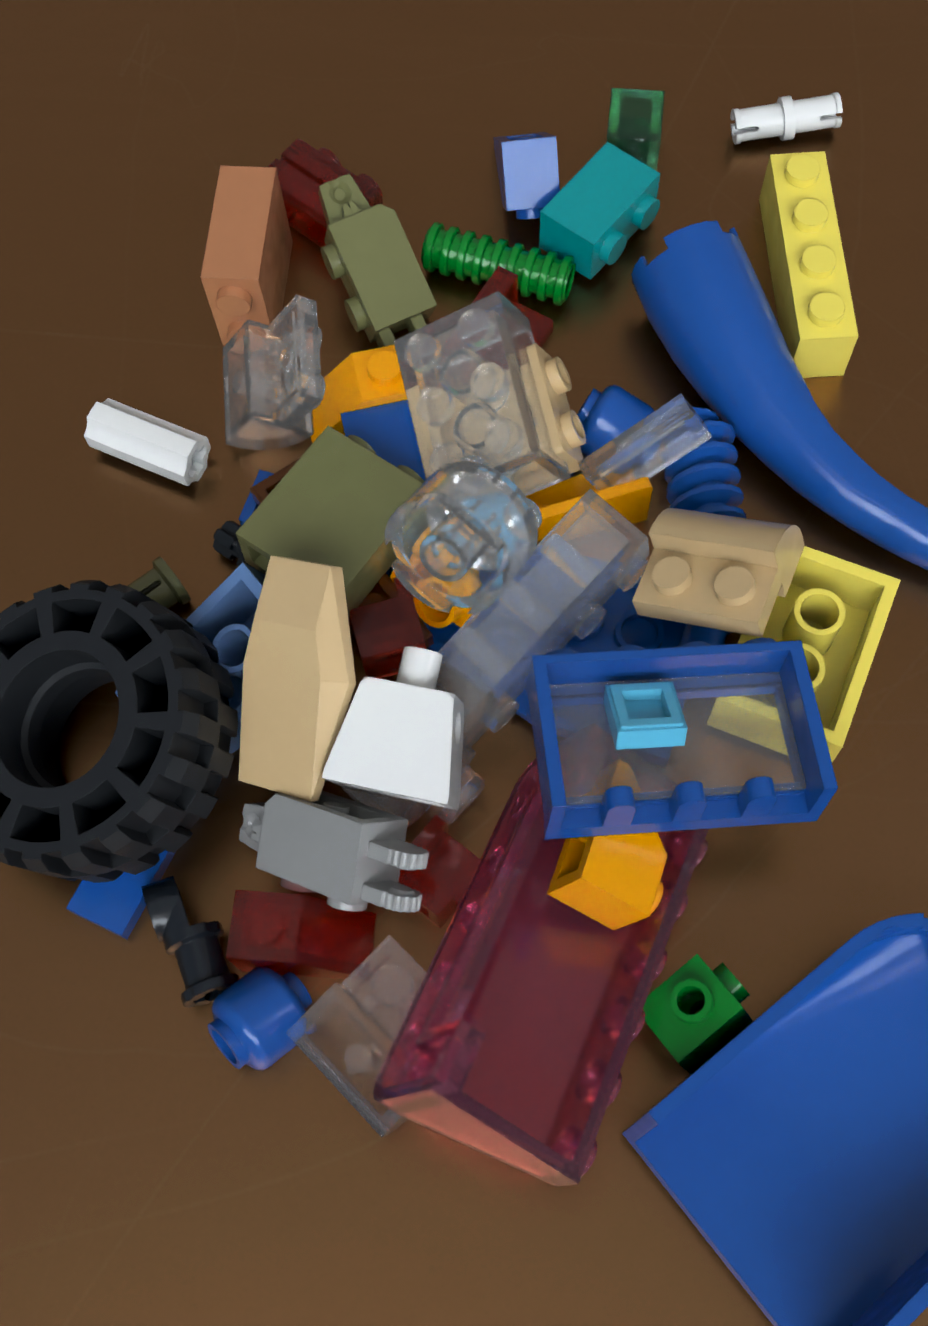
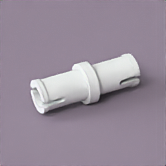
M833 92L829 95L793 100L788 95L779 97L777 103L742 109L733 108L730 114L731 121L735 120V123L730 124L733 143L736 145L741 144V142L779 136L781 141L793 140L796 133L840 128L842 117L836 116V113H843L841 96L839 92Z

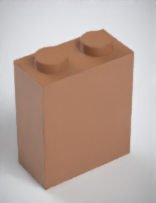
M220 165L200 278L223 346H234L243 350H252L257 347L277 348L293 240L276 167Z

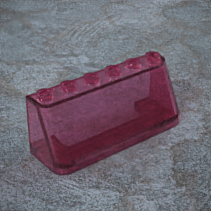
M594 724L558 744L566 799L580 798L590 793L599 772L618 760L630 766L641 794L673 792L677 786L630 750H616L613 738ZM534 759L522 773L512 790L376 1079L373 1090L374 1099L403 1118L553 1186L578 1185L581 1177L589 1170L596 1157V1136L607 1107L614 1101L621 1088L622 1075L620 1070L630 1043L637 1037L645 1022V1011L643 1008L653 981L659 976L666 964L668 954L665 947L674 923L680 918L687 906L688 894L686 890L694 868L700 863L707 851L708 840L706 835L709 829L658 832L667 853L666 863L660 880L664 886L661 901L650 917L612 930L547 894L565 838L544 840V812L537 759Z

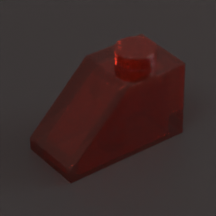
M235 890L226 958L242 972H250L258 966H263L282 975L290 971L296 976L371 981L377 914L365 910L356 912L339 910L329 906L326 900L303 894Z

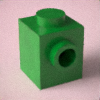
M698 954L634 1007L674 1059L690 1074L753 1022L752 1018L740 1004L750 996L748 991L723 962L711 970ZM704 1006L700 1012L695 1014L700 1007Z

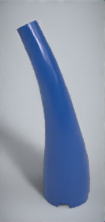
M704 221L691 224L663 237L668 249L649 264L645 256H641L634 265L631 274L632 283L650 324L673 362L701 399L712 411L716 412L721 421L731 424L735 429L736 437L794 491L855 533L896 556L928 570V508L905 495L877 474L834 431L814 402L805 380L791 355L735 228H731L729 232H723L718 221Z

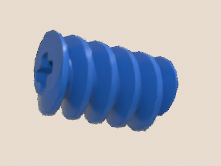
M691 407L668 416L662 422L659 433L663 442L664 478L668 483L666 497L670 507L747 518L744 510L738 508L743 502L744 494L740 487L735 486L741 479V472L737 466L733 465L738 459V450L732 445L736 437L733 426L726 422L718 421L719 417L716 412L707 408Z

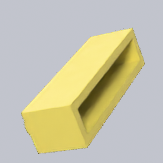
M825 151L770 154L759 202L779 327L803 378L843 376L859 335Z

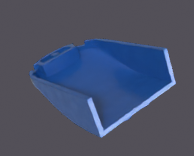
M924 913L890 917L874 923L853 936L622 1133L773 1326H910L928 1307V918H924Z

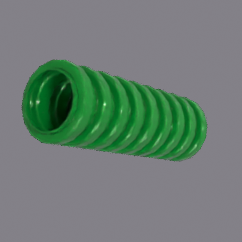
M434 222L428 229L421 253V262L424 270L427 272H433L438 268L441 275L449 276L453 272L456 278L462 281L469 276L473 284L480 285L484 280L487 281L489 288L496 289L499 285H503L505 292L513 293L515 289H519L521 296L529 297L531 293H534L537 300L543 302L550 297L553 298L554 305L561 306L567 300L576 270L573 256L566 255L562 260L558 259L557 252L549 251L547 255L541 254V249L538 247H532L530 251H527L524 244L519 242L511 247L508 240L503 238L495 243L491 235L484 234L481 238H477L476 232L471 230L461 234L459 227L451 226L448 230H445L443 223Z

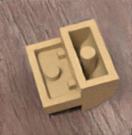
M671 507L667 508L657 516L648 534L654 549L632 602L637 615L762 638L777 596L786 597L805 546L802 532L797 525Z

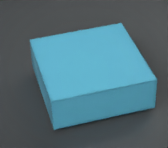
M673 682L605 685L603 704L616 750L685 746L688 727Z

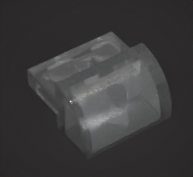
M296 294L269 325L248 319L222 348L225 437L227 445L251 450L280 449L298 444L314 434L312 410L316 409L323 400L326 386L325 379L321 375L320 347L322 331L318 327L316 301Z
M388 935L341 984L335 982L286 1032L292 1041L381 1137L391 1134L419 1110L441 1088L442 1082L487 1035L479 1024L391 935Z

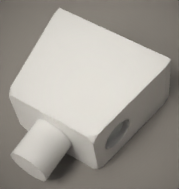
M405 646L396 682L374 677H364L360 681L324 767L323 779L340 786L458 811L461 791L464 703L455 694L435 690L443 658L442 654L424 648Z

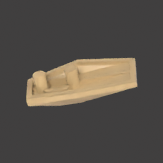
M271 555L243 662L238 781L309 802H315L320 799L325 779L322 778L323 770L346 717L356 686L343 568Z

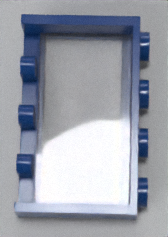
M756 638L743 644L710 645L707 642L694 641L682 644L679 647L645 649L638 645H625L612 651L578 653L572 649H557L545 655H532L526 695H528L544 812V840L814 822L818 820L838 789L801 640L776 642L771 638ZM673 682L688 727L685 746L616 750L603 704L605 685Z

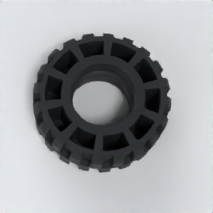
M81 580L72 583L70 589L59 584L33 593L34 599L26 603L24 601L16 602L0 613V862L70 881L78 879L93 883L115 881L123 872L136 875L155 866L160 860L158 854L165 850L174 853L191 838L193 833L190 829L199 818L206 819L219 799L214 795L222 777L228 778L234 755L230 754L229 750L231 737H237L238 716L237 710L229 706L228 700L233 697L234 688L228 670L217 664L219 662L218 651L210 640L193 629V625L140 591L122 584L109 586L101 580ZM114 681L119 698V715L111 743L92 769L80 778L66 784L60 768L59 745L67 719L86 695L96 688Z

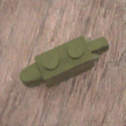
M350 174L340 176L319 186L318 195L327 223L324 240L326 246L320 248L321 255L331 278L335 280L341 277L350 297L344 300V305L354 329L357 332L364 329L370 343L376 341L380 348L397 344L393 334L407 328L414 342L415 349L425 364L438 359L436 345L425 322L432 315L437 303L395 210L382 204L371 207Z

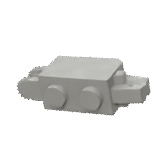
M325 791L321 792L319 801L315 802L276 793L267 802L244 803L242 812L243 825L240 828L239 841L257 851L255 868L280 877V885L282 887L298 892L320 893L327 896V904L329 906L344 911H364L367 909L368 903L400 913H415L420 910L423 894H420L416 889L399 883L401 869L407 871L426 869L428 864L429 851L427 849L405 842L409 819Z

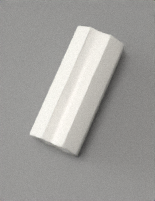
M110 398L101 403L96 402L87 416L84 438L89 447L186 486H189L194 481L198 482L207 468L211 445L206 436Z

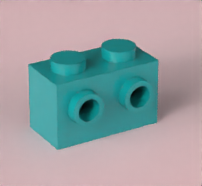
M607 142L540 211L539 248L547 253L549 251L557 252L558 259L562 260L566 255L573 256L576 271L591 280L605 264L612 265L619 259L626 247L627 240L639 228L645 230L655 219L660 208V200L657 199L661 173Z

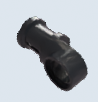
M174 876L142 886L145 903L160 943L163 942L166 953L175 955L185 985V991L181 994L183 1006L190 1008L212 1003L219 994L240 979L238 974L230 972L219 939L224 934L222 924L219 921H212L190 926Z

